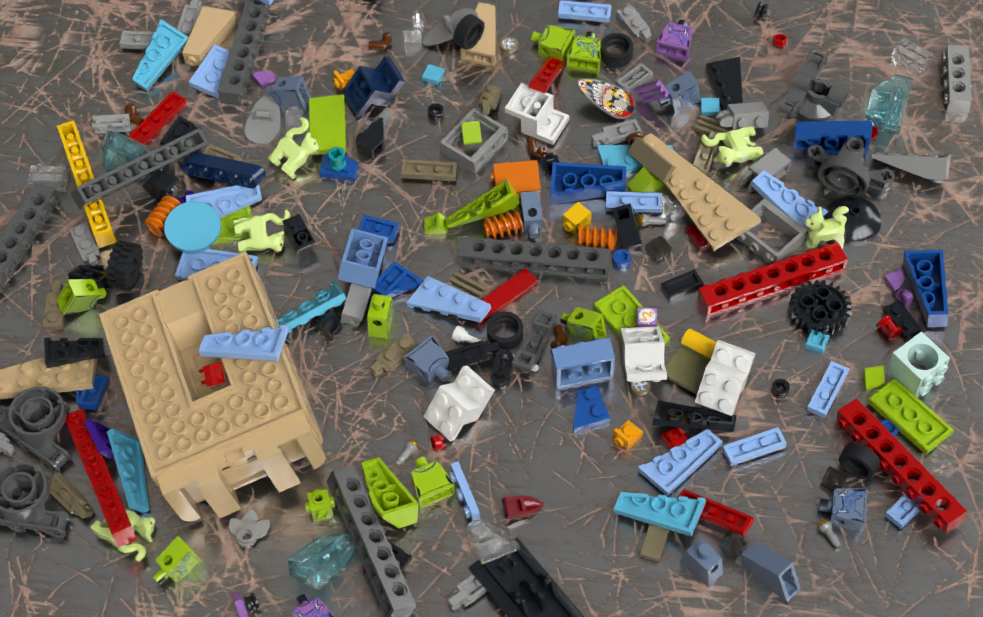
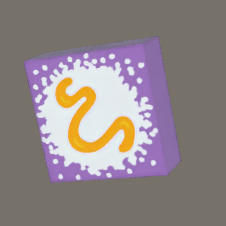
M638 308L637 327H656L657 308Z

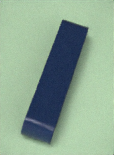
M194 152L182 163V169L188 175L251 189L255 188L266 177L265 170L259 165Z

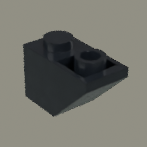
M381 117L372 122L356 138L357 150L372 161L385 150L384 124Z
M158 169L142 187L159 201L163 196L171 195L178 188L176 184L179 179Z
M631 203L613 208L616 226L624 249L628 250L643 245L637 215Z
M300 214L282 221L284 233L293 248L301 251L316 244Z

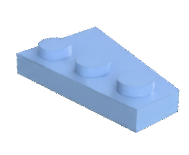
M214 44L189 80V86L219 99L218 89L230 51Z

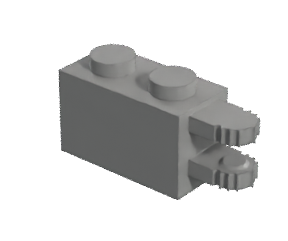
M763 102L728 104L727 110L716 112L715 117L720 126L731 127L732 130L744 127H754V129L768 127L769 110Z
M774 148L772 151L766 152L760 160L754 161L749 166V171L741 177L739 182L744 185L750 180L755 179L763 170L779 180L789 172L791 160L777 148ZM749 184L748 190L750 192L754 191L755 189Z

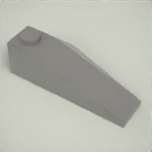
M874 152L872 154L873 159L925 179H931V182L942 183L943 180L948 178L951 154L926 153L923 156H919L916 153L900 155L901 153Z

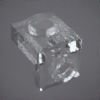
M413 14V27L403 28L405 42L422 41L421 31H424V21H420L419 14Z
M298 106L289 107V110H285L286 132L292 128H300L302 126L299 118L304 117V111Z
M668 195L661 197L663 202L661 208L665 216L669 214L672 222L687 215L677 200L671 202Z

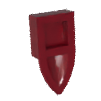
M512 496L502 499L506 519L525 518L527 515L540 510L544 505L540 500L530 496Z

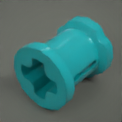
M340 147L330 149L328 152L329 159L331 160L330 167L335 171L344 169L346 167L344 150Z

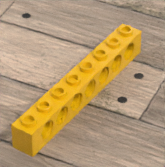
M75 121L57 125L77 187L95 179ZM102 199L84 207L98 248L116 243Z

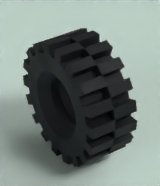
M122 240L115 243L112 252L109 254L110 259L107 261L108 267L106 268V272H108L106 279H108L107 283L109 286L131 290L136 285L135 282L138 281V275L141 273L140 268L143 264L141 263L143 260L141 245Z

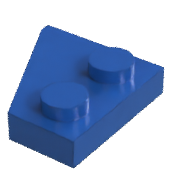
M394 261L377 279L375 289L372 288L371 291L377 295L394 297L419 287L423 280Z

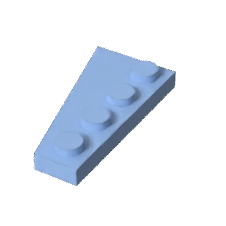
M429 276L426 277L406 302L409 308L419 307L423 311H438L440 314L447 316L448 314L457 315L458 318L481 322L491 310L489 303Z
M707 429L686 440V443L679 447L675 446L670 449L668 453L653 458L647 464L640 465L638 471L668 496L719 449L723 441Z

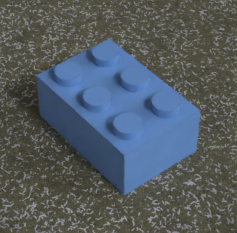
M352 228L341 261L338 279L375 289L388 237Z
M598 338L590 342H578L574 345L558 346L552 349L551 369L556 388L614 378L615 355L610 338Z

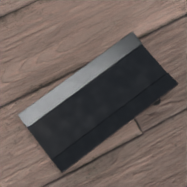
M518 538L505 543L474 562L468 568L508 617H585Z

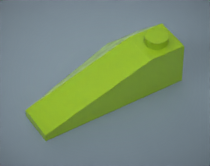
M505 179L446 217V225L448 228L514 210L521 203L519 195L508 179Z
M380 457L361 462L370 500L377 513L384 520L398 528L417 523L419 503Z

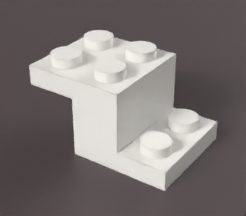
M521 83L506 105L505 113L521 119L522 133L554 145L569 121V115L553 109V95L528 88L529 85Z
M660 327L621 328L623 367L627 382L639 383L649 380L652 382L667 380V371L664 365V340Z
M718 340L712 358L705 368L695 403L732 416L739 396L745 387L756 353Z
M464 366L453 383L439 387L423 417L449 441H453L464 424L479 419L495 390L472 369Z

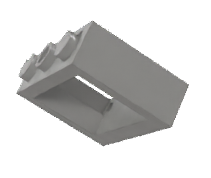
M473 108L440 141L441 154L476 174L508 140V128ZM479 121L480 128L492 136L472 157H469L454 146L463 138L461 124L463 122Z
M764 198L751 211L758 215L759 218L764 217L792 240L777 253L750 231H746L736 237L738 241L746 244L752 252L759 254L765 262L771 264L775 261L785 260L803 244L808 230Z

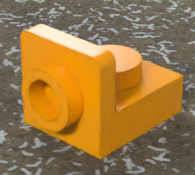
M350 69L342 74H339L337 70L333 71L334 78L332 81L334 86L342 91L354 75V70Z
M628 420L619 429H613L612 439L618 447H623L628 451L643 436V431Z

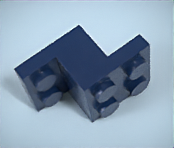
M384 56L376 69L359 66L342 90V93L355 115L362 117L371 104L387 107L405 80L389 56Z

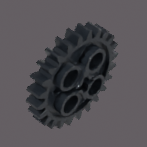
M817 279L815 284L808 281L807 286L802 283L800 288L796 287L795 293L791 294L789 301L791 319H795V324L801 323L800 329L807 327V333H810L812 329L815 330V335L819 331H822L823 335L826 334V331L833 334L834 329L839 332L841 326L845 328L846 323L850 321L852 314V303L849 302L850 296H845V290L840 292V286L834 288L833 282L827 285L826 280H823L822 284H819Z

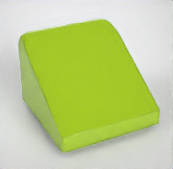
M463 122L461 125L464 145L482 143L480 122Z
M438 212L424 218L425 234L447 233L446 217Z
M884 365L864 369L861 379L865 390L878 389L885 385Z

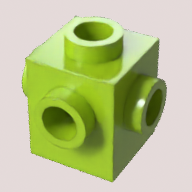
M315 489L307 493L309 501H305L307 514L312 513L314 522L333 517L332 508L335 507L333 495L329 496L327 489Z

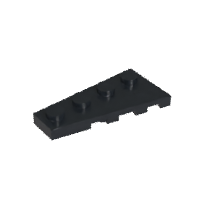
M740 57L706 63V70L716 97L719 98L721 110H727L728 104L743 103Z
M658 400L652 425L734 431L737 415L733 414L731 416L723 412Z

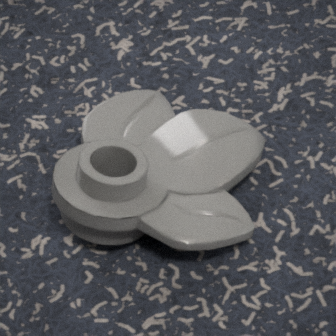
M251 509L241 520L231 518L229 529L236 536L240 546L250 547L256 543L258 538L268 533L270 520L259 521L257 514ZM250 536V539L244 540V537Z

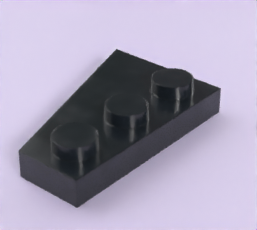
M44 338L45 364L47 368L105 356L103 338H79L77 341H69L68 338H60V341Z

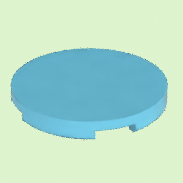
M187 202L177 206L169 213L164 225L165 235L170 245L181 250L183 253H200L209 249L220 236L221 221L218 213L208 204Z

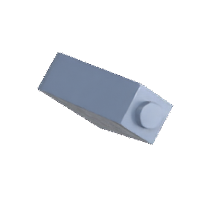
M754 541L741 554L745 567L785 602L788 603L801 590L792 561L757 541Z

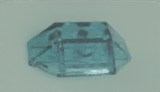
M895 74L890 79L874 87L865 118L868 121H873V125L880 131L899 135L913 78Z
M107 131L100 144L103 167L109 170H114L153 151L147 145L116 131Z
M345 531L341 532L340 535L317 538L288 558L289 575L308 586L320 590L346 571L357 550L350 534Z

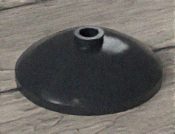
M845 196L833 201L829 205L825 220L834 218L833 212L838 207L846 206L849 209V212L842 214L847 219L844 242L851 244L865 243L872 240L879 233L882 224L881 214L878 208L867 199L857 196Z

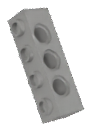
M947 45L946 51L942 52L941 58L942 63H944L942 76H945L943 90H946L943 104H946L947 112L968 113L972 103L969 46Z

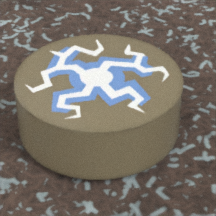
M513 37L503 38L500 42L501 51L505 54L515 53L518 49L517 40Z
M650 381L631 382L630 388L632 393L637 396L648 394L650 391Z

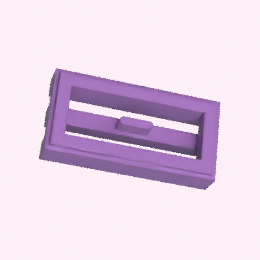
M660 80L636 86L633 90L635 93H639V98H643V103L663 99L669 95L668 90Z

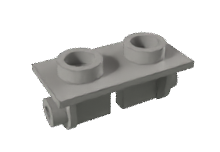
M129 113L93 116L92 128L95 129V134L131 131Z

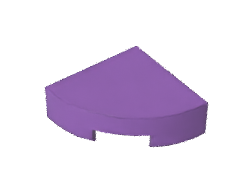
M259 71L252 74V78L262 89L277 80L273 73L267 71Z
M902 269L892 272L884 278L894 293L899 291L903 285L904 273Z
M901 289L894 293L898 301L900 300L906 308L910 307L913 295L908 290Z
M240 592L232 593L239 616L247 617L248 613Z

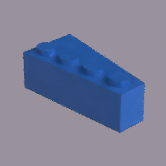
M873 121L797 122L793 150L807 152L810 146L819 145L828 155L838 156L844 143H847L849 138L858 137L864 143L863 157L866 160Z
M553 162L550 205L606 196V191L625 192L627 166Z
M943 250L904 251L903 265L927 327H947L948 302Z

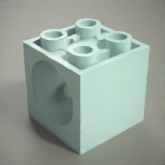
M920 332L893 352L887 374L893 379H897L916 397L924 396L929 392L930 387L934 384L937 386L944 380V373L948 370L947 365L950 358L923 332ZM911 364H919V365H922V366H924L927 370L917 369V368H915L914 366H912Z

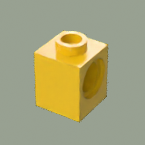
M577 202L562 216L564 229L576 236L580 224L582 229H584L587 224L591 223L592 212L580 202Z

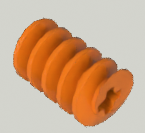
M163 196L157 206L154 207L153 212L144 221L148 230L154 235L162 237V231L165 232L164 225L167 216L181 203L174 197Z
M514 210L512 215L510 212H506L505 217L503 214H499L498 219L496 216H492L491 221L486 217L482 224L485 238H489L492 235L496 239L497 233L503 238L505 231L508 236H511V230L518 234V228L523 232L522 220L517 210Z
M581 224L579 225V246H583L584 243H586V247H591L592 244L594 248H598L599 245L603 248L608 246V249H611L612 252L616 244L617 228L612 233L610 227L605 232L603 226L597 231L595 225L592 230L589 229L588 224L584 229H582Z

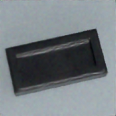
M695 269L661 283V287L670 301L693 292L704 285Z

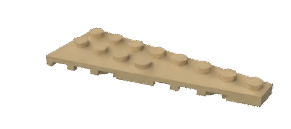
M650 133L642 138L676 167L668 181L664 182V184L713 251L761 223L758 215L655 135Z
M45 357L0 369V399L15 398L24 390L36 386L48 387L57 391V393L93 389L97 359H88L47 368Z

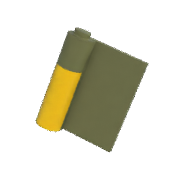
M689 328L682 338L679 349L665 367L667 379L697 394L705 368L712 358L717 342Z

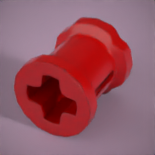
M890 315L883 317L876 325L878 329H881L887 335L889 341L896 339L902 332V328L894 324Z

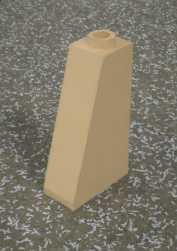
M479 2L476 12L478 18L485 23L484 32L479 42L473 48L466 50L461 47V60L495 67V5Z
M206 6L202 7L182 52L185 64L200 66L214 44L220 46L238 25L236 12Z

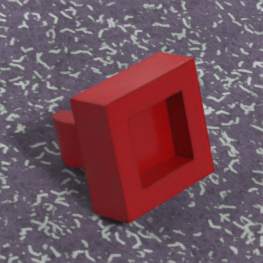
M221 362L203 366L199 370V373L204 372L205 380L201 381V383L206 384L207 387L225 382Z
M674 427L661 435V439L669 450L675 446L679 447L688 440L680 427Z

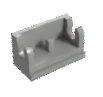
M351 283L342 312L341 323L359 326L363 320L372 288Z

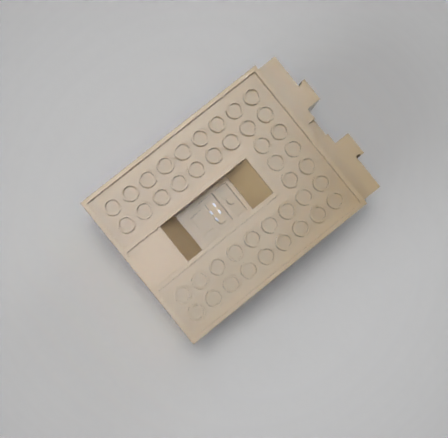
M247 252L187 276L188 279L161 291L157 289L99 314L151 478L161 489L163 497L184 521L201 519L196 504L204 500L208 502L219 518L241 509L235 492L236 489L269 476L278 492H282L301 483L294 472L291 462L307 456L313 468L316 469L326 460L321 446L323 443L322 434L285 342L278 361L206 357L199 354L198 350L204 335L225 332L238 334L241 330L248 329L250 332L261 331V328L270 327V329L280 328L264 284ZM221 362L225 382L208 387L206 384H202L201 381L205 380L204 372L199 373V370L203 366Z

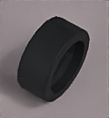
M468 14L462 18L454 31V42L466 50L473 48L483 35L485 28L483 20L473 14Z
M622 33L607 35L602 39L600 46L602 60L614 67L626 65L633 57V41ZM612 45H620L625 47L627 51L622 54H612L607 51V48Z
M503 311L496 313L487 322L489 342L494 343L498 341L501 349L516 347L523 339L522 320L512 312ZM508 323L516 327V334L512 337L501 338L494 334V328L499 324Z
M857 443L845 445L838 459L839 464L845 471L861 479L872 478L880 465L879 457L871 449Z

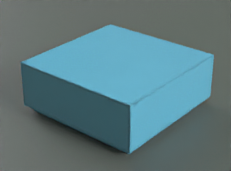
M428 64L422 75V81L439 85L445 74V69Z
M701 98L702 115L715 116L716 112L720 111L719 98Z
M812 329L805 343V348L823 354L830 335H823L822 332H818L815 335V330Z

